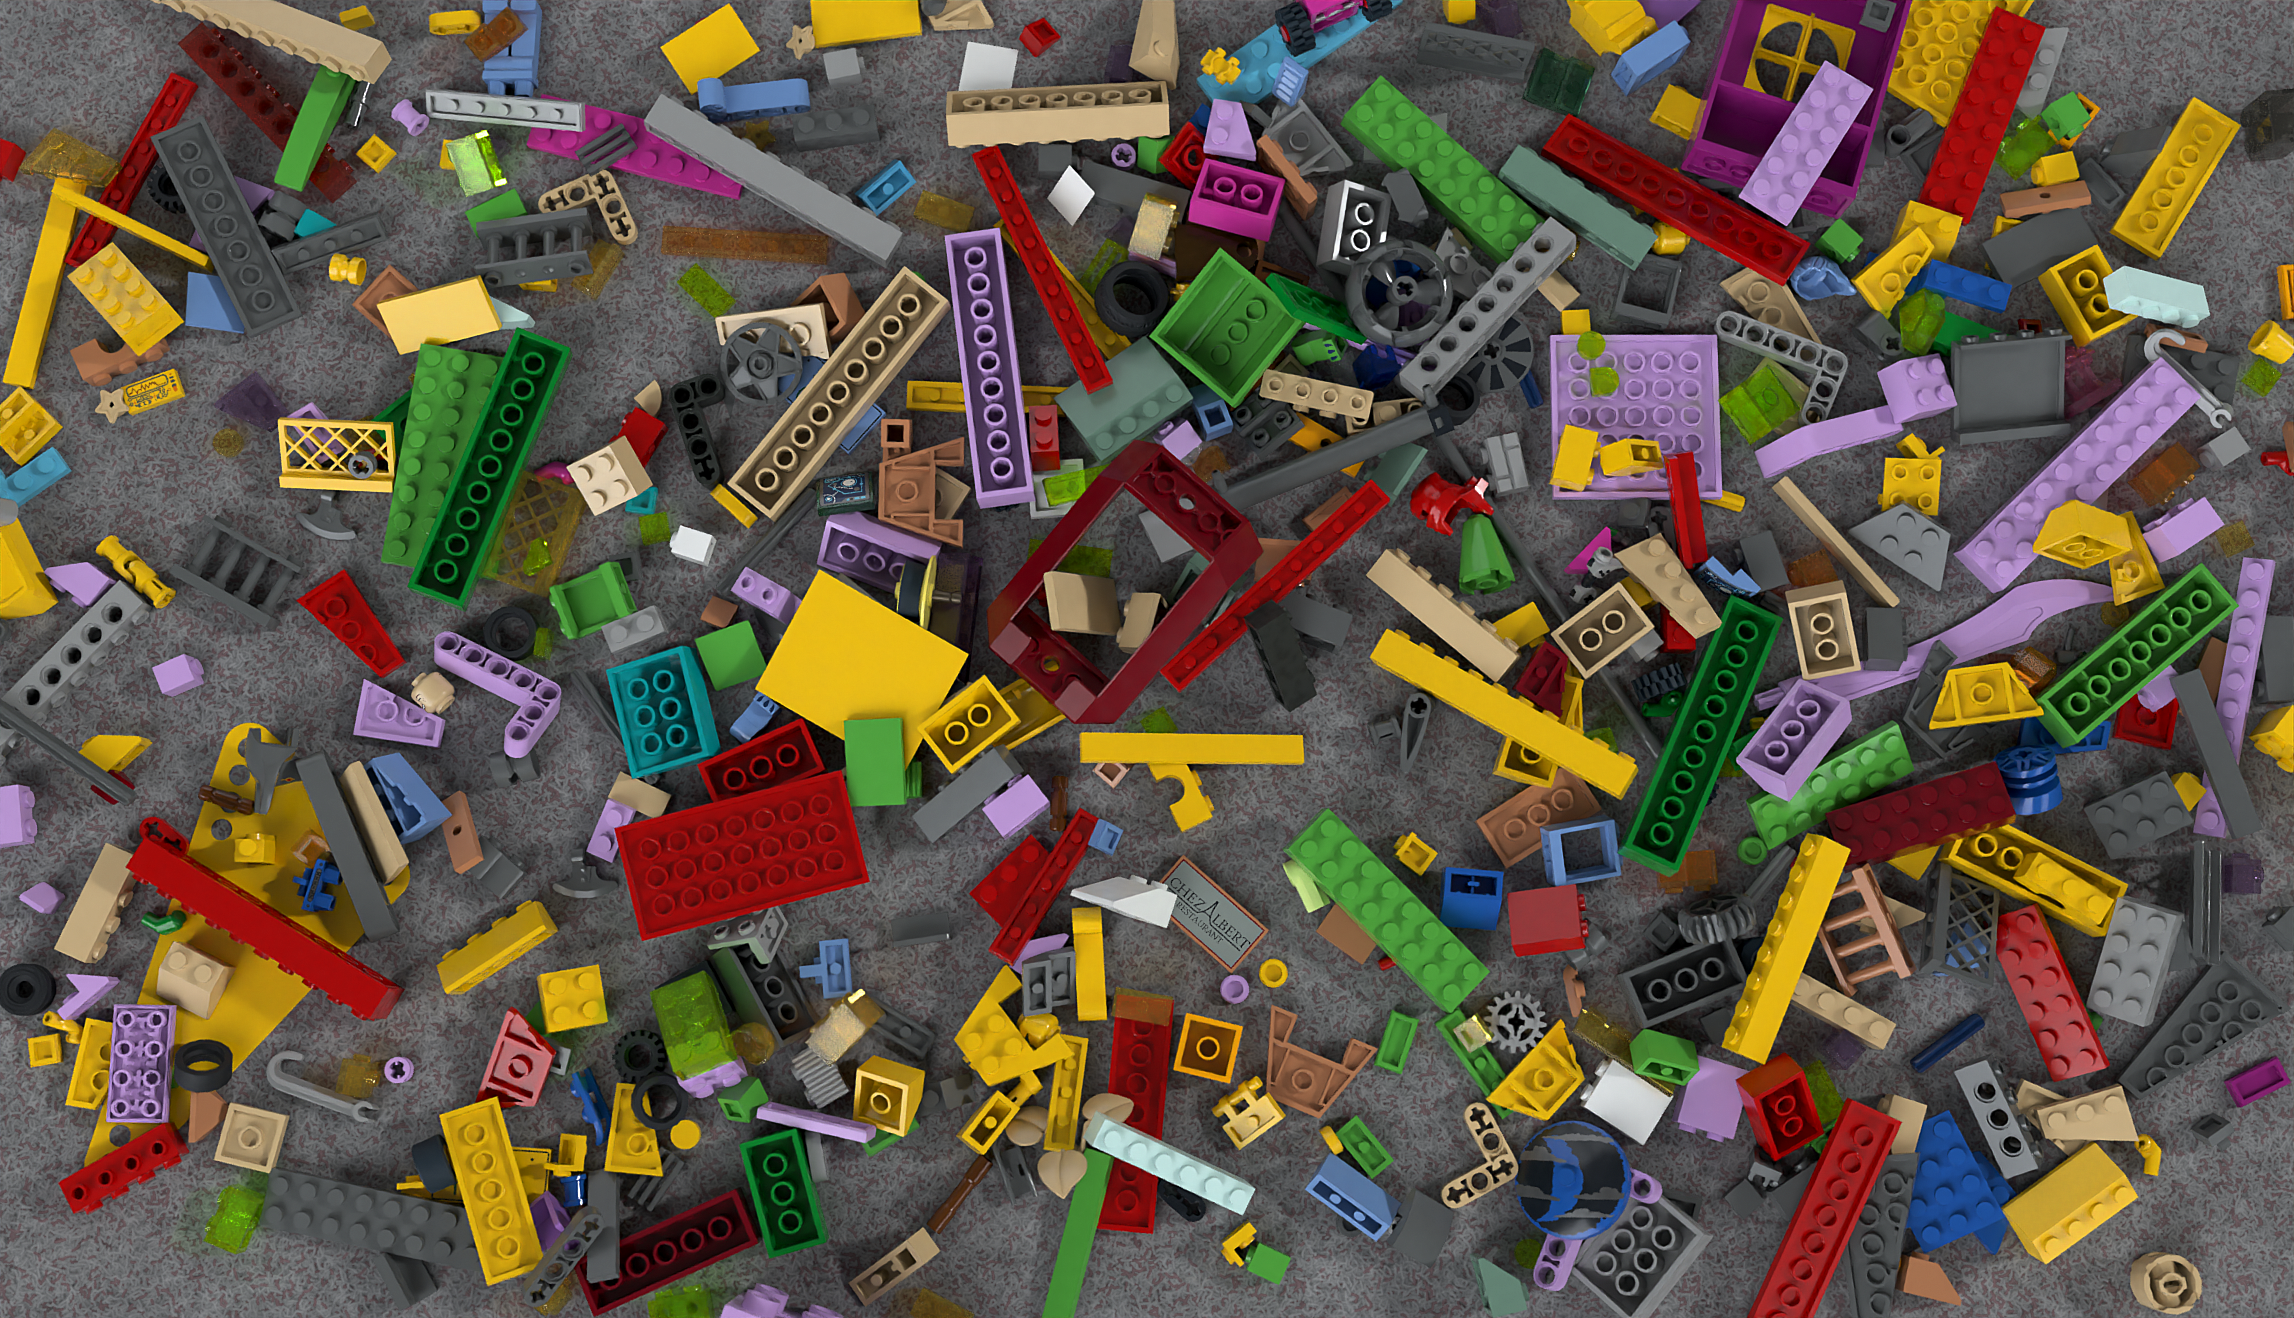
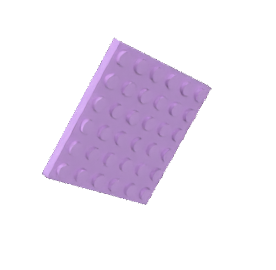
M1550 335L1549 369L1552 469L1561 432L1565 424L1599 432L1597 441L1601 442L1600 448L1626 438L1658 441L1664 466L1660 470L1626 476L1604 475L1600 465L1601 457L1599 453L1597 459L1592 458L1590 468L1595 469L1591 485L1586 484L1582 492L1552 485V500H1624L1632 498L1669 500L1663 455L1692 450L1694 454L1700 500H1720L1722 498L1717 335Z

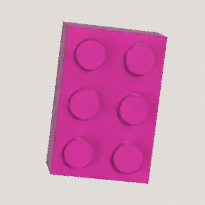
M1205 158L1191 198L1188 221L1269 242L1282 203L1286 179Z

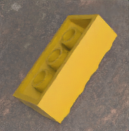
M1564 674L1566 681L1565 692L1562 693L1561 710L1563 712L1557 722L1567 727L1572 722L1584 680ZM1517 693L1515 699H1518L1519 696H1523ZM1535 704L1532 707L1541 713L1544 711ZM1503 736L1492 774L1520 783L1552 788L1558 765Z
M531 900L522 903L515 909L517 913L510 918L504 916L491 924L493 929L484 935L482 932H479L466 941L468 945L461 950L455 948L442 956L444 961L436 966L446 994H464L557 933L559 929L543 904L538 901L532 903Z
M2091 1141L2000 1208L2026 1251L2044 1264H2047L2137 1199L2138 1195L2121 1169L2095 1142Z

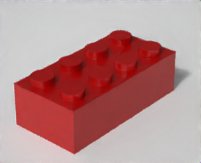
M803 718L697 764L713 803L829 773L810 728Z

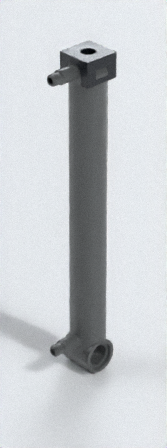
M1425 384L1422 387L1425 401H1422L1423 407L1228 486L1220 471L1217 469L1213 470L1211 475L1215 487H1212V489L1237 511H1241L1431 433H1435L1436 437L1455 429L1441 395L1436 396L1431 385Z

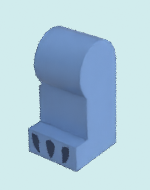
M761 692L757 693L753 698L754 701L729 730V733L742 744L761 735L783 710Z

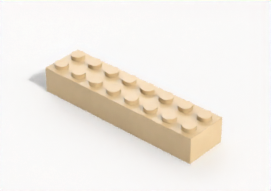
M1166 81L947 92L946 122L948 145L958 148L979 144L992 147L999 143L1022 145L1026 142H1039L1041 144H1048L1059 140L1067 142H1078L1081 139L1104 141L1108 138L1119 137L1124 140H1130L1139 136L1160 138L1163 135H1170Z

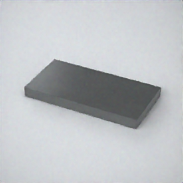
M2065 208L2042 213L1981 243L1978 248L1996 280L2012 285L2011 290L2038 278L2049 268L2096 244L2100 245L2079 208Z

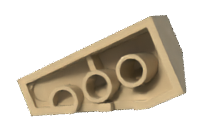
M1143 0L1129 66L1155 81H1166L1167 88L1171 90L1176 88L1180 68L1175 0Z

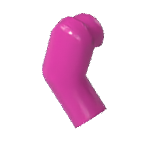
M559 461L551 462L534 470L539 483L552 477L561 478L565 485L575 482L567 469L568 464Z

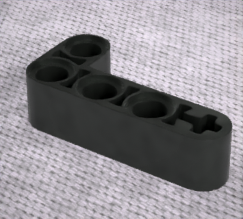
M707 373L673 385L669 391V399L694 475L703 487L713 490L719 483L721 485L724 483L725 477L703 408L721 402L725 396V387L714 374ZM713 383L717 385L716 390L712 394H705L704 391L707 385ZM690 393V398L687 402L678 403L681 394ZM692 418H698V425L694 429H687L688 421ZM707 444V450L704 454L695 455L698 445ZM703 464H707L708 467L713 471V474H711V480H707L705 478L708 476L706 467Z

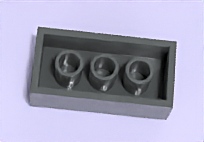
M1728 939L1726 942L1721 941L1716 944H1690L1618 973L1616 978L1637 1028L1645 1029L1744 989L1747 975L1732 940Z

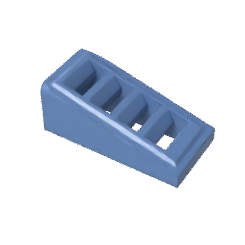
M1286 56L1273 84L1272 94L1288 106L1293 107L1305 93L1308 70L1289 56Z

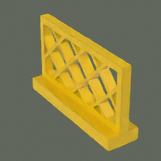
M286 417L278 419L282 474L279 476L280 487L394 492L397 468L393 422ZM287 426H296L305 435L296 443L287 434ZM317 427H324L333 435L325 444L312 433ZM345 428H352L361 436L354 445L340 434ZM373 429L386 431V442L382 446L368 435ZM306 437L320 448L312 457L299 445ZM335 438L348 449L341 458L327 447ZM364 439L376 450L373 454L375 457L380 454L388 461V470L376 468L375 472L368 478L358 479L350 473L348 465L342 460L350 452L353 455L359 452L355 447ZM293 450L298 452L307 461L303 466H290L289 454ZM322 451L335 462L330 468L322 467L315 460ZM365 460L361 461L363 465L360 469L362 470L368 464Z

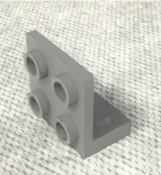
M778 906L717 922L707 942V946L712 950L748 943L760 964L771 963L788 926V922Z

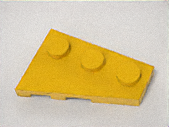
M2132 511L2118 516L2127 520L2133 549L2108 559L2115 606L2165 588Z
M86 1018L65 1105L97 1110L107 1096L113 1022Z

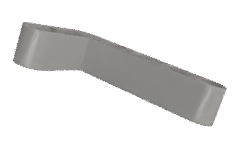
M1726 311L1720 314L1713 329L1718 339L1815 375L1800 410L1798 423L1800 427L1814 424L1806 419L1807 411H1815L1819 415V422L1826 421L1848 367L1846 355L1833 348L1733 311ZM1725 320L1731 321L1734 324L1735 330L1726 332L1721 328L1720 323ZM1750 330L1759 332L1761 340L1757 342L1749 340L1747 332ZM1776 340L1784 341L1787 345V350L1783 352L1777 351L1773 346V342ZM1809 350L1812 352L1814 359L1810 362L1802 360L1800 351ZM1827 361H1837L1840 364V370L1836 372L1829 370L1826 364ZM1819 385L1826 386L1829 389L1830 395L1828 397L1819 396L1816 392V387Z

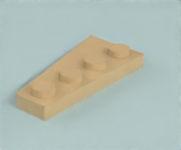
M823 302L722 315L715 318L720 345L723 346L729 336L740 327L755 322H767L780 326L789 332L799 345L802 356H817L822 359H829L832 355ZM766 328L749 330L741 334L740 337L756 343ZM781 335L779 353H794L791 345Z
M1661 533L1613 555L1612 558H1617L1623 568L1630 573L1629 577L1636 584H1642L1650 592L1649 596L1657 603L1661 602L1670 611L1669 614L1695 639L1721 626L1722 621Z

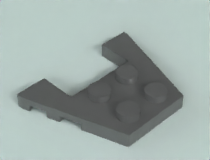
M1936 640L1932 644L1899 721L1939 759H1944L1973 743L1974 740L1997 730L1998 727L2013 720L1929 730V724L1943 686L1939 678L1958 658L1941 640Z

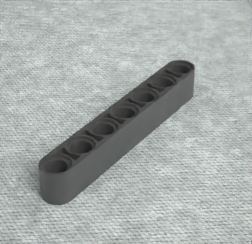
M322 749L296 760L299 775L368 939L373 943L400 932V926L328 753L325 749Z

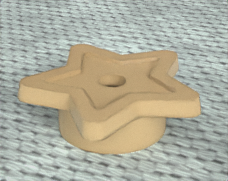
M797 25L793 26V35L787 42L786 47L794 49L795 57L798 60L801 59L803 54L810 53L814 48L815 38L811 33L812 26H806L803 29Z
M119 388L112 393L101 390V403L97 406L95 412L106 414L109 422L114 424L117 417L129 411V407L126 405L123 397L124 390Z

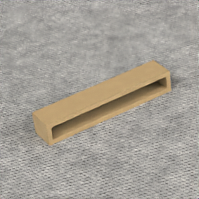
M1399 548L1396 550L1386 549L1366 576L1494 682H1501L1523 656L1517 651L1519 646L1508 637L1502 639L1495 633L1497 628L1486 619L1480 621L1473 614L1476 611L1464 601L1458 603L1452 598L1454 593L1448 587L1441 583L1439 586L1430 580L1432 575L1421 566L1414 567L1408 562L1411 558Z

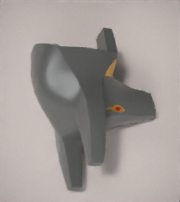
M249 728L245 742V759L247 767L256 781L254 813L267 815L274 787L302 781L296 767V760L300 758L294 755L299 742V728H287L284 745L261 742V729Z

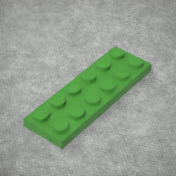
M1892 720L1824 757L1790 802L1765 790L1745 801L1760 839L1765 843L1767 850H1770L1825 820V813L1860 801L1914 771V767L1899 725Z

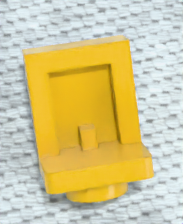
M1411 832L1408 836L1402 834L1393 846L1397 850L1393 857L1418 876H1422L1438 853L1418 839L1415 833Z
M561 1133L558 1163L545 1162L543 1169L554 1170V1176L570 1177L571 1171H583L584 1159L587 1153V1136Z

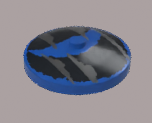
M1563 1121L1552 1124L1535 1134L1526 1144L1519 1157L1518 1173L1515 1176V1188L1520 1206L1535 1226L1552 1236L1566 1240H1583L1595 1237L1609 1229L1619 1219L1627 1205L1631 1192V1171L1628 1159L1618 1142L1597 1126L1582 1121Z

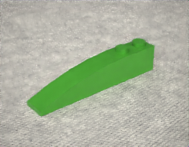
M321 65L292 129L274 179L275 183L300 192L303 191L357 80L348 74L340 71L334 72L327 66Z

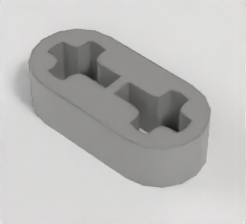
M805 1129L813 1182L828 1181L829 1169L823 1133Z

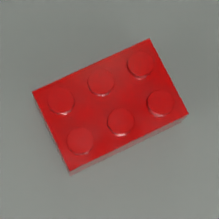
M1785 1052L1766 1062L1765 1065L1763 1064L1735 1080L1755 1139L1774 1161L1825 1134L1804 1070Z

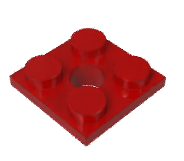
M1187 121L1158 161L1189 191L1194 192L1205 158L1217 161L1220 155L1203 153L1205 137ZM1194 150L1196 160L1191 165L1188 161V155L1190 151Z

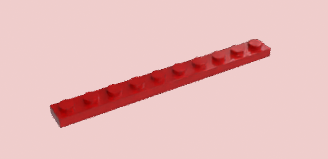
M998 145L987 147L971 154L975 166L1087 395L1113 384V379Z
M1370 479L1159 670L1160 673L1179 693L1183 691L1248 632L1244 616L1271 599L1277 604L1280 603L1389 504L1391 499Z

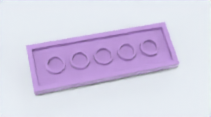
M1825 60L1738 197L1787 226L1874 89Z

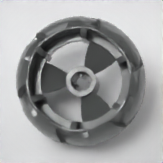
M1408 239L1387 240L1368 249L1352 266L1345 283V306L1351 322L1371 342L1388 348L1411 347L1431 337L1443 325L1453 301L1452 279L1442 259L1429 247ZM1404 260L1417 265L1425 273L1423 275L1425 280L1416 283L1409 276H1401L1396 279L1393 262ZM1371 275L1388 286L1386 290L1388 302L1379 308L1374 315L1373 310L1369 309L1365 294L1366 285ZM1403 287L1406 290V294L1400 296L1397 290ZM1411 300L1424 305H1430L1424 317L1417 323L1407 327H1397L1400 306H1404Z

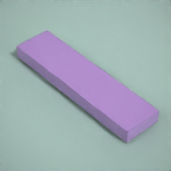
M768 1102L760 1106L756 1117L863 1143L875 1137L877 1128L875 1125L774 1102Z

